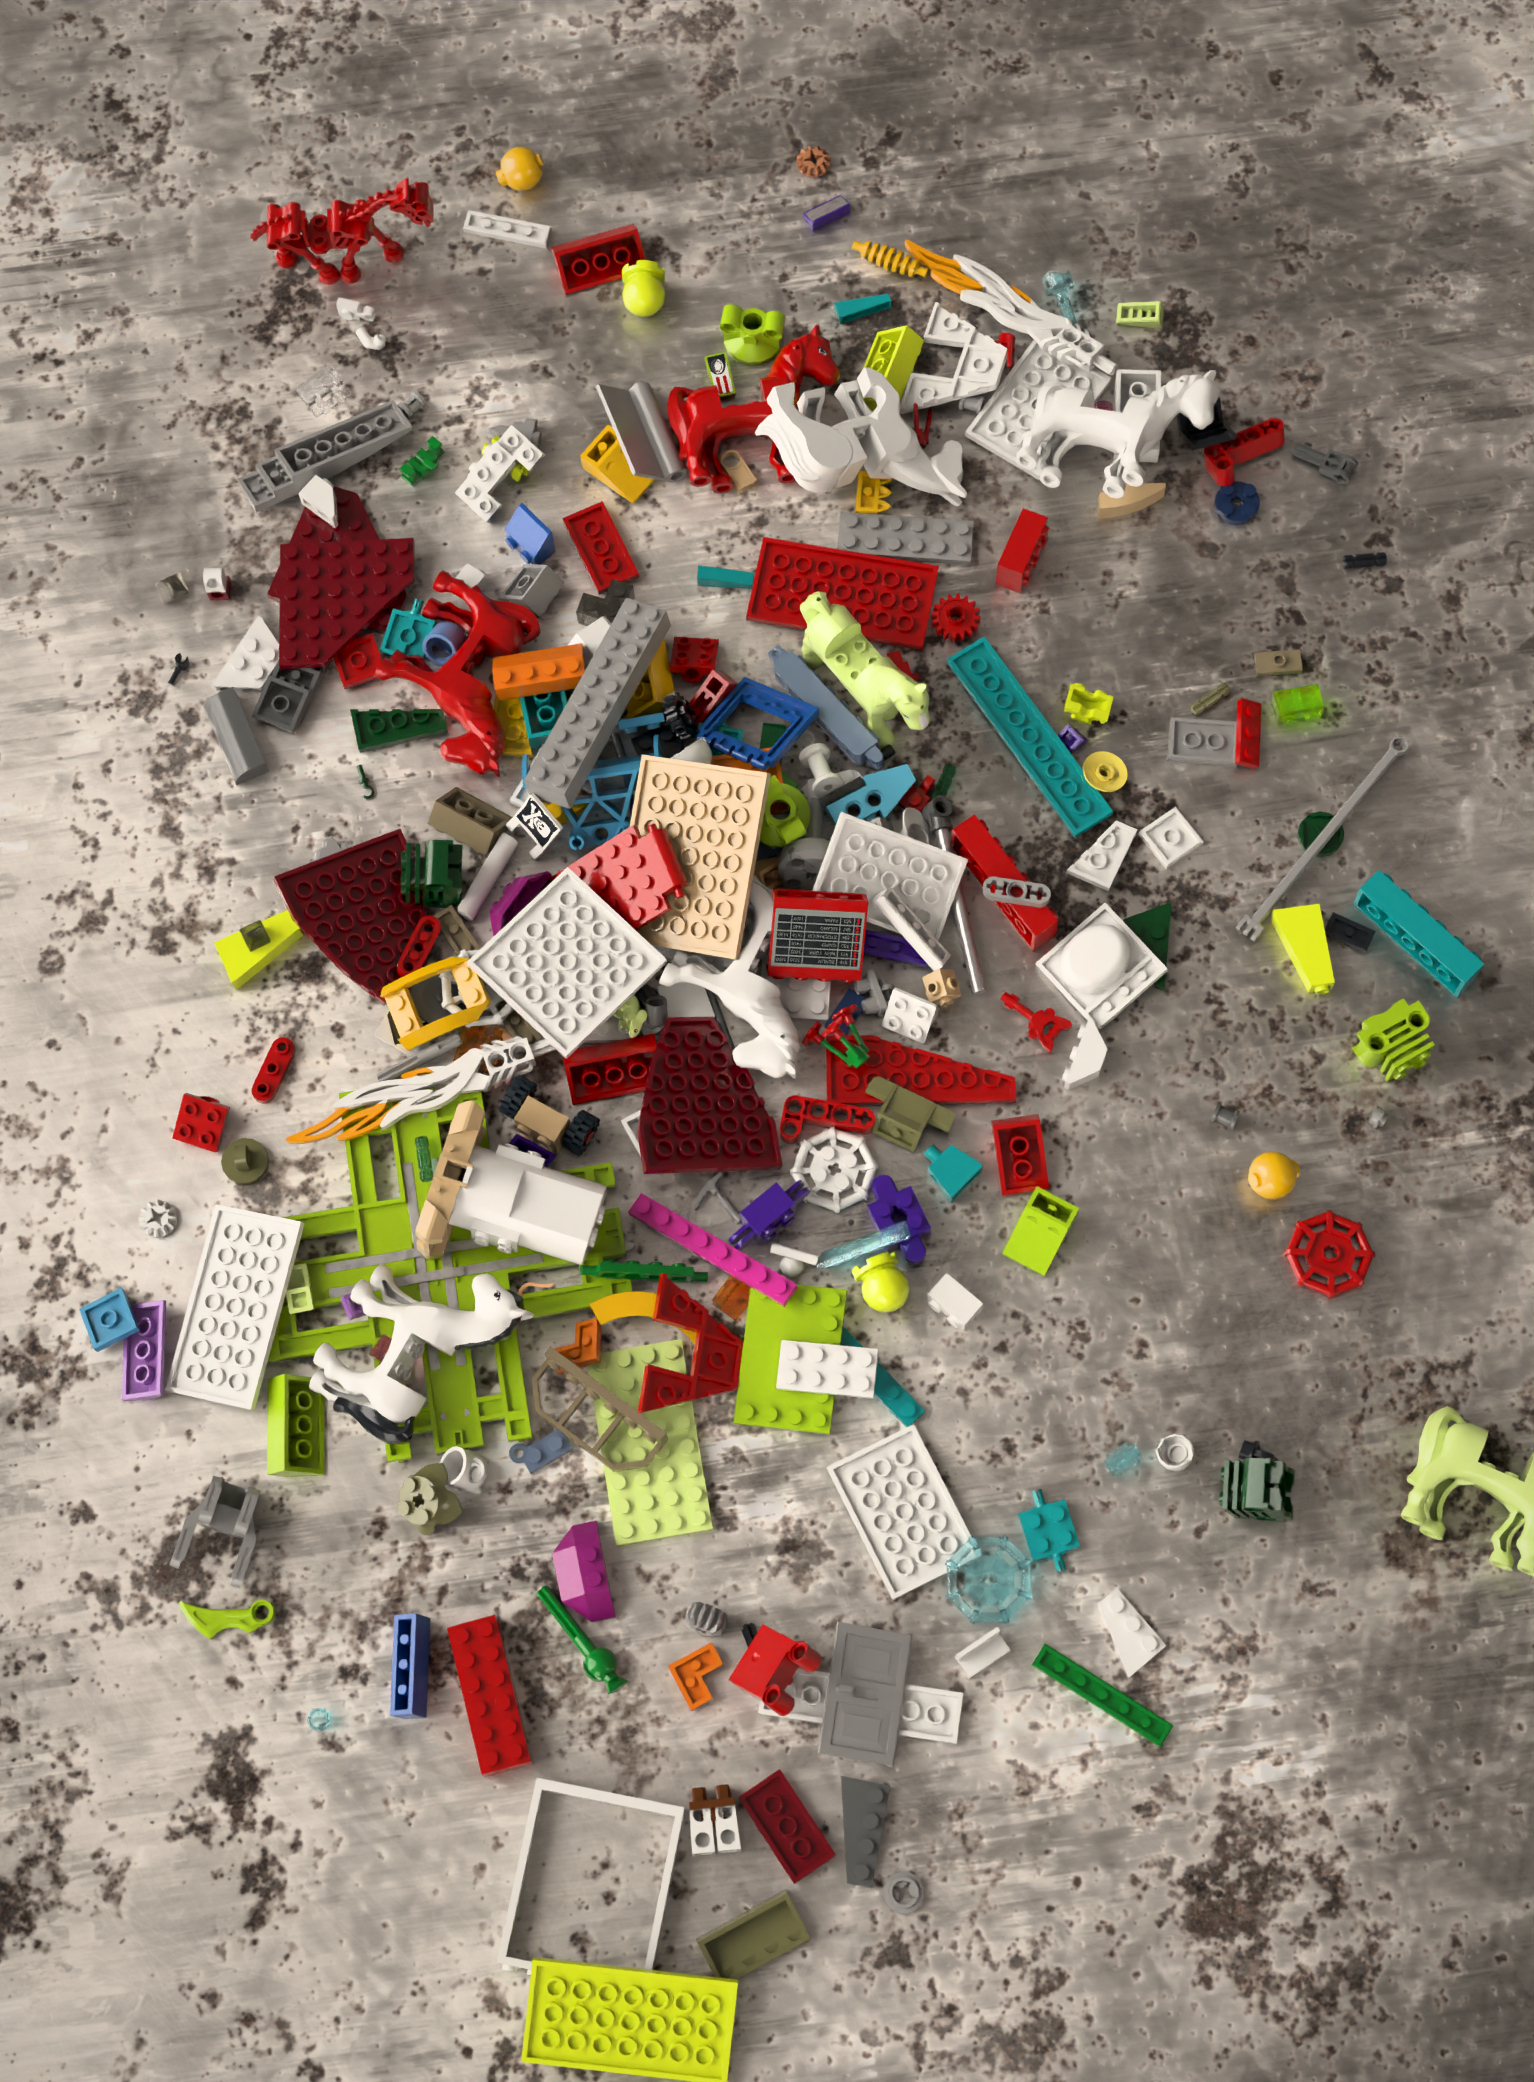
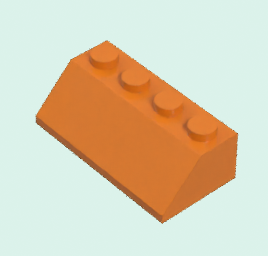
M583 643L494 657L492 665L494 688L499 701L574 689L586 670Z

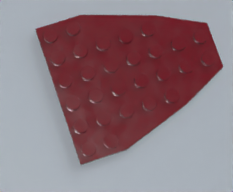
M401 829L289 870L273 878L283 902L296 925L344 975L383 1006L387 1003L385 998L380 997L382 987L401 978L397 972L398 961L419 920L425 916L422 891H420V903H415V891H410V903H406V896L401 895V852L406 851L407 843ZM420 946L414 947L416 951H422ZM426 958V960H425V962H424L422 968L425 967V966H427V958ZM404 966L407 971L412 970L411 966Z
M668 1017L650 1062L637 1126L643 1174L780 1170L783 1166L775 1120L772 1116L769 1117L764 1107L765 1101L763 1097L759 1098L754 1088L755 1082L748 1069L736 1065L732 1055L733 1050L728 1044L729 1039L719 1029V1025L714 1017Z

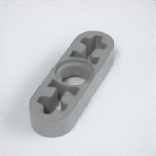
M989 877L983 883V895L992 901L1038 908L1046 906L1050 901V889L1044 884L1000 877ZM992 884L996 885L997 890L995 893L990 892ZM1004 885L1007 886L1006 895H1003ZM1013 887H1020L1023 890V895L1017 898L1013 897L1010 894V890ZM1027 889H1031L1029 899H1026ZM1038 891H1041L1043 896L1046 897H1042V900H1037L1036 895Z

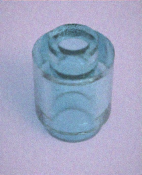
M1125 1442L1109 1453L1103 1463L1112 1476L1115 1477L1118 1474L1121 1476L1140 1463L1138 1457L1141 1454L1133 1443L1129 1445Z

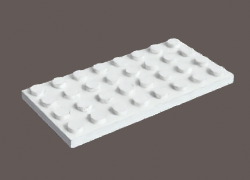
M215 1205L165 1391L255 1411L305 1223Z

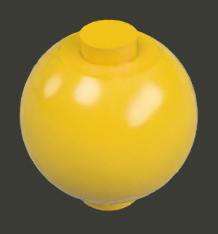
M515 147L503 156L501 169L496 171V176L502 187L508 185L514 190L526 191L536 186L540 181L544 161L539 153L536 154L530 148Z
M1275 1151L1265 1152L1256 1157L1249 1168V1184L1258 1195L1267 1199H1279L1289 1194L1294 1188L1296 1180L1300 1176V1167L1296 1161L1291 1160L1283 1153Z

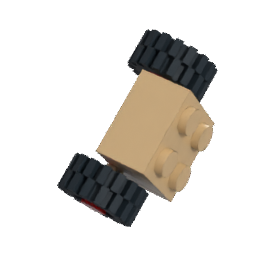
M518 1075L514 1082H511L510 1087L507 1088V1092L500 1103L499 1112L514 1120L516 1129L520 1133L519 1135L530 1141H535L546 1150L553 1151L559 1155L564 1147L578 1156L582 1155L594 1138V1134L597 1132L600 1124V1119L585 1110H581L574 1117L573 1122L570 1123V1119L567 1116L534 1099L537 1084L522 1075Z

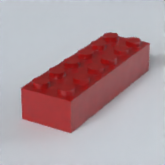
M974 814L952 829L951 842L953 850L958 856L968 859L966 866L982 887L984 881L989 877L1030 882L1028 876L1024 872L1020 873L1016 868L1017 864L1010 854L1006 855L1002 850L1003 846L999 839L992 837L988 832L989 828L983 819L979 820ZM992 884L990 892L995 893L997 888L995 884ZM1004 885L1003 895H1006V885ZM1013 887L1010 890V894L1016 898L1021 897L1023 890L1020 887ZM1027 889L1026 899H1029L1031 889ZM1038 891V894L1036 895L1037 900H1042L1043 896ZM994 901L1033 952L1056 936L1058 915L1051 907L1044 906L1038 908Z
M491 1615L447 1627L482 1776L488 1777L532 1765L533 1760L497 1616Z

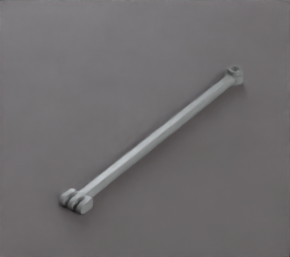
M1396 736L1391 740L1389 750L1254 915L1251 918L1246 914L1235 927L1237 930L1240 931L1244 925H1247L1243 934L1248 936L1254 930L1255 933L1252 934L1250 939L1254 942L1264 930V927L1260 924L1395 759L1407 752L1409 746L1407 739L1401 745V751L1396 750L1394 746H1400L1403 737Z

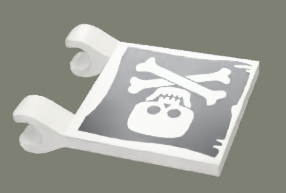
M534 793L528 797L515 816L506 824V827L511 832L516 827L522 826L536 842L537 845L529 852L534 860L547 851L546 849L563 829L561 824Z

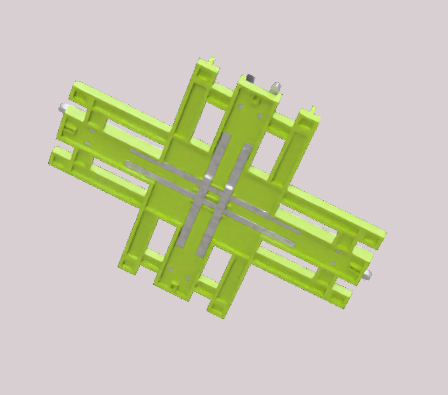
M434 1086L429 1087V1088L422 1089V1090H427V1089H429V1090H433V1092H435ZM354 1091L339 1093V1100ZM482 1091L463 1093L442 1108L430 1112L413 1113L386 1130H382L379 1127L365 1135L346 1140L345 1146L353 1206L282 1217L305 1223L300 1240L357 1231L359 1251L294 1262V1265L303 1263L308 1265L314 1309L343 1305L341 1297L352 1293L354 1286L360 1279H365L371 1284V1276L380 1264H385L392 1269L394 1283L413 1299L419 1302L440 1303L452 1309L475 1311V1295L472 1283L473 1279L480 1274L488 1273L492 1275L504 1289L511 1290L509 1276L579 1265L519 1246L517 1252L511 1251L510 1254L499 1251L497 1246L491 1244L482 1246L474 1242L475 1239L471 1238L470 1230L457 1226L453 1227L443 1257L428 1260L417 1249L418 1237L415 1230L443 1150L440 1125L453 1121L459 1103L475 1101L485 1112ZM401 1101L388 1102V1108H386L382 1114H380L374 1120L369 1122L363 1128L376 1121L378 1118L384 1115L389 1109H391L394 1105ZM365 1106L350 1110L342 1116V1120L364 1110ZM485 1116L482 1123L485 1134L480 1147L490 1149ZM363 1119L348 1125L343 1129V1131L345 1132L346 1130L361 1122ZM392 1133L400 1198L378 1201L369 1136ZM612 1162L561 1170V1172L606 1185L607 1188L616 1187ZM619 1207L604 1211L601 1225L596 1226L598 1235L593 1248H589L585 1262L582 1265L595 1266L605 1259L627 1257V1252L635 1249L633 1242L624 1241ZM581 1275L582 1284L522 1294L524 1308L534 1314L533 1318L591 1309L589 1304L601 1298L623 1292H633L631 1280H606V1278H594L593 1275ZM372 1286L373 1294L384 1302L381 1290ZM285 1295L267 1363L314 1356L323 1343H328L336 1349V1352L372 1346L376 1368L382 1363L390 1347L395 1321L388 1318L368 1316L367 1321L298 1332L296 1313H289L287 1297ZM517 1328L512 1331L508 1339L494 1344L501 1394L478 1397L471 1349L455 1350L454 1354L450 1356L425 1343L422 1359L429 1406L423 1407L414 1418L413 1435L433 1432L437 1456L442 1455L443 1457L447 1450L456 1446L466 1450L470 1449L471 1451L485 1448L482 1423L505 1419L508 1442L519 1441L520 1443L526 1439H532ZM401 1424V1425H398V1426H399L400 1428H402V1427H404L405 1424ZM410 1441L403 1445L385 1443L388 1463L397 1461L403 1463L404 1460L412 1459Z

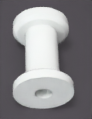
M823 743L809 745L799 755L801 765L811 769L815 778L812 791L817 798L821 799L835 796L844 786L842 777L839 774L832 773L827 761L831 753L829 747Z

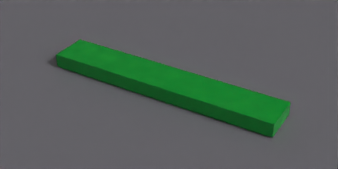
M1044 1644L1032 1663L1033 1667L1159 1748L1174 1726L1047 1644Z

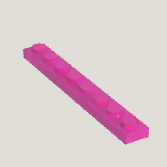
M642 1193L628 1211L629 1215L784 1307L798 1288L794 1282Z

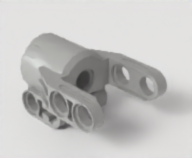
M213 1475L205 1500L184 1521L169 1566L179 1569L181 1562L185 1560L196 1525H200L226 1535L244 1539L232 1572L233 1580L231 1586L240 1588L256 1543L253 1512L260 1490L254 1487L246 1489L224 1482L225 1479L223 1477Z

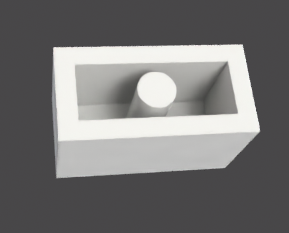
M947 1273L928 1293L927 1300L930 1301L928 1305L937 1313L943 1312L948 1317L947 1321L955 1328L960 1327L965 1330L983 1309V1303Z

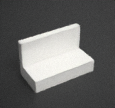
M998 1627L956 1654L955 1659L969 1679L1011 1651L999 1634L1000 1630Z

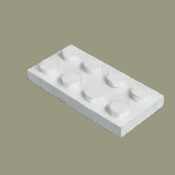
M781 1340L776 1388L778 1390L874 1399L879 1350Z

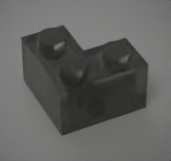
M612 579L605 599L583 592L576 611L578 624L589 626L602 616H605L612 624L626 598L634 600L633 585Z

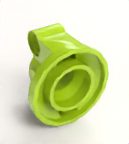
M725 305L720 329L723 331L724 346L729 356L736 362L747 366H760L772 361L780 353L784 344L783 330L786 316L779 311L766 312L758 308L742 310L737 305ZM749 326H758V327H759L758 329H755V330L747 329V327H749Z
M773 775L770 777L759 842L769 847L782 848L807 834L806 830L810 823V808L807 799L798 789L788 784L779 783L776 776ZM775 802H783L789 807L790 814L786 819L777 820L771 815L770 806Z

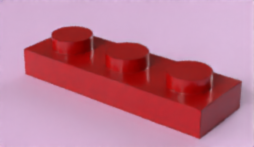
M1245 698L1237 701L1235 764L1256 769L1259 767L1262 703Z

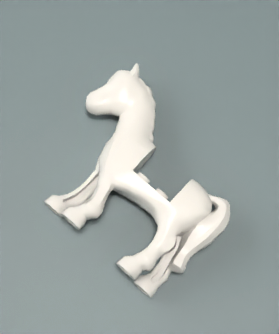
M1211 370L1204 376L1200 374L1182 375L1180 378L1170 380L1166 385L1153 391L1149 396L1144 398L1132 396L1129 398L1123 413L1095 409L1094 394L1089 389L1067 388L1056 381L1047 383L1038 393L1033 427L1030 431L1023 434L1022 449L1018 451L1016 461L1023 468H1035L1039 460L1037 455L1039 445L1049 434L1056 431V436L1046 444V455L1040 463L1042 471L1039 477L1042 484L1055 488L1060 485L1062 480L1059 463L1066 452L1075 445L1087 444L1102 447L1119 455L1104 470L1106 481L1103 485V491L1111 498H1121L1125 492V483L1136 487L1142 485L1146 472L1140 466L1139 458L1158 444L1167 426L1178 413L1188 417L1193 426L1200 430L1213 422L1214 404L1220 394V388L1214 382L1216 371Z
M753 875L750 902L745 922L750 930V938L740 952L738 959L734 960L724 972H721L704 955L700 953L688 955L678 950L672 962L668 963L665 967L659 984L670 987L675 983H691L717 994L728 1010L736 1017L748 1022L759 1033V1036L755 1039L741 1043L733 1050L732 1055L736 1065L741 1068L761 1070L763 1073L776 1079L786 1074L795 1079L797 1071L794 1062L800 1050L798 1031L787 1010L782 1006V1002L779 999L781 995L780 990L770 981L756 975L759 968V958L763 960L770 947L773 889L765 886Z

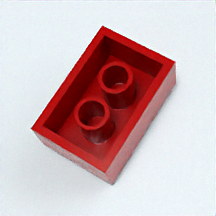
M1025 508L1022 509L997 564L996 585L1020 594L1024 586L1028 587L1032 577L1030 574L1032 568L1036 569L1040 560V550L1045 549L1049 539L1047 537L1050 527L1047 526L1048 517Z

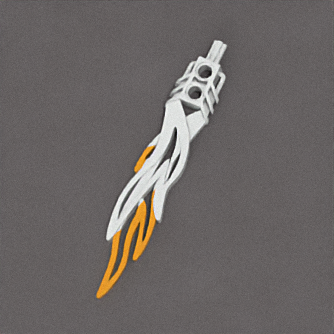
M905 240L907 251L915 259L919 260L921 264L931 269V277L949 290L960 294L962 301L987 310L998 322L1008 328L1029 334L1039 344L1041 349L1049 352V354L1064 363L1075 364L1088 373L1095 366L1109 375L1115 373L1118 365L1102 356L1104 345L1091 338L1088 330L1085 328L1082 332L1077 323L1072 326L1070 319L1040 309L1021 290L1014 286L1009 287L997 274L973 260L954 254L953 259L945 258L922 248L910 240Z
M520 1036L505 1041H491L493 1045L483 1044L480 1045L482 1049H469L467 1053L448 1066L421 1068L402 1074V1079L381 1081L360 1088L334 1103L333 1108L335 1112L328 1118L310 1128L287 1137L285 1140L290 1144L321 1141L363 1119L361 1122L336 1137L337 1140L346 1141L354 1139L379 1127L382 1130H386L410 1114L430 1112L442 1108L463 1093L480 1091L485 1093L490 1091L494 1085L495 1089L501 1087L505 1081L506 1084H510L518 1075H524L533 1070V1066H536L535 1057L556 1049L546 1039L530 1045L527 1037L522 1038ZM523 1051L526 1053V1056L522 1059L515 1058L518 1052ZM501 1059L504 1061L500 1067L492 1066L496 1060ZM483 1060H485L489 1076L477 1073ZM456 1078L449 1085L435 1092L429 1089L422 1090L432 1086L440 1085L442 1083L448 1082ZM401 1101L394 1105L376 1121L363 1128L365 1125H367L369 1122L374 1120L376 1117H378L385 1111L388 1102ZM376 1104L370 1108L361 1110L350 1115L349 1117L339 1122L336 1126L323 1133L310 1136L328 1127L352 1109Z

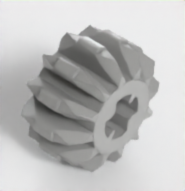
M693 1602L687 1610L685 1625L704 1636L717 1638L721 1637L724 1632L728 1616L715 1606L702 1602Z

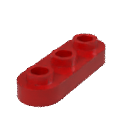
M427 915L419 920L397 964V972L401 977L422 968L441 930V924L436 917ZM430 927L432 932H426L424 928ZM420 946L422 951L418 952L414 947ZM409 965L412 967V970L407 971L404 966Z
M281 1037L272 1043L254 1081L251 1092L254 1099L259 1103L267 1104L275 1098L295 1056L296 1049L289 1038ZM280 1046H286L284 1051H279ZM270 1067H277L274 1072H269ZM262 1087H267L264 1093H260L259 1090Z

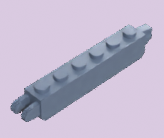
M779 645L770 650L768 656L774 664L775 679L788 694L819 708L820 714L814 721L855 765H863L866 762L872 769L882 770L885 764L883 754L879 750V738L873 731L869 732L864 727L865 724L862 719L850 712V708L845 701L837 699L836 693L831 686H825L821 682L820 675L815 670L811 671L807 667V662L801 655L797 656L792 650L788 653Z

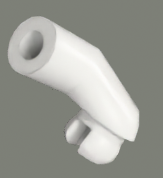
M361 327L356 331L358 338L365 348L375 350L384 348L386 342L384 335L380 334L371 337L365 327Z

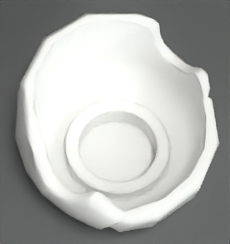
M1178 1434L1162 1438L1156 1449L1160 1464L1167 1470L1176 1472L1184 1470L1191 1464L1195 1452L1191 1441L1185 1436Z

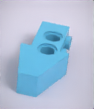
M908 764L868 774L862 777L861 780L864 787L826 806L825 811L834 827L837 824L840 812L848 814L847 809L851 806L859 809L860 815L856 818L868 822L877 818V813H879L881 818L886 819L912 787L916 779ZM868 797H878L880 804L878 806H871L868 803Z

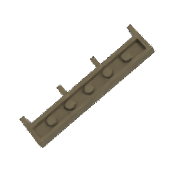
M550 1346L545 1352L546 1361L532 1377L537 1415L613 1472L648 1467L668 1441L666 1432ZM549 1367L557 1372L561 1369L567 1374L565 1378L575 1386L581 1384L585 1387L558 1422L541 1409L538 1381ZM587 1396H590L595 1401L598 1398L606 1403L604 1407L612 1414L616 1415L617 1412L619 1413L593 1448L563 1427ZM622 1421L634 1430L636 1427L644 1432L643 1436L651 1443L658 1442L645 1460L613 1464L598 1452Z

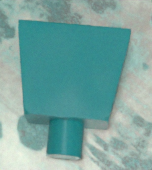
M933 1144L924 1153L933 1162L928 1167V1175L950 1203L973 1182L983 1169L981 1163L953 1145H950L942 1152Z

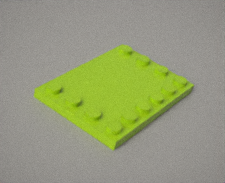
M797 1284V1290L784 1307L750 1287L734 1424L831 1435L835 1395L778 1390L776 1388L781 1340L841 1345L847 1290Z

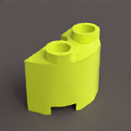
M1071 683L1064 712H1070L1071 718L1081 723L1092 724V720L1104 724L1108 721L1113 696L1101 690L1091 693L1086 690V686L1079 683Z

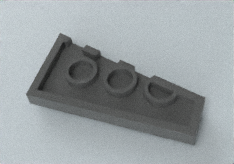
M841 1776L847 1883L872 1888L890 1786Z

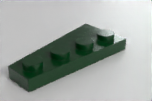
M350 709L360 753L448 733L442 709H413V711H402L401 709H392V711H379V709L358 711V709Z

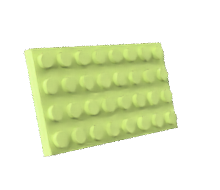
M682 1339L601 1353L600 1363L588 1366L589 1375L637 1411L645 1366L650 1364L687 1374ZM598 1398L596 1401L593 1399L600 1439L619 1413L617 1412L616 1415L612 1414L604 1407L606 1403ZM692 1401L641 1413L666 1432L668 1441L648 1467L613 1472L604 1465L616 1547L713 1530ZM622 1421L603 1445L601 1452L602 1456L613 1464L645 1460L658 1442L651 1443L643 1436L644 1432L636 1427L634 1430Z

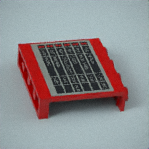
M773 889L768 964H766L767 976H771L774 979L793 977L800 981L808 980V978L818 979L822 982H829L831 979L841 980L845 983L861 981L869 903L867 895L864 893Z

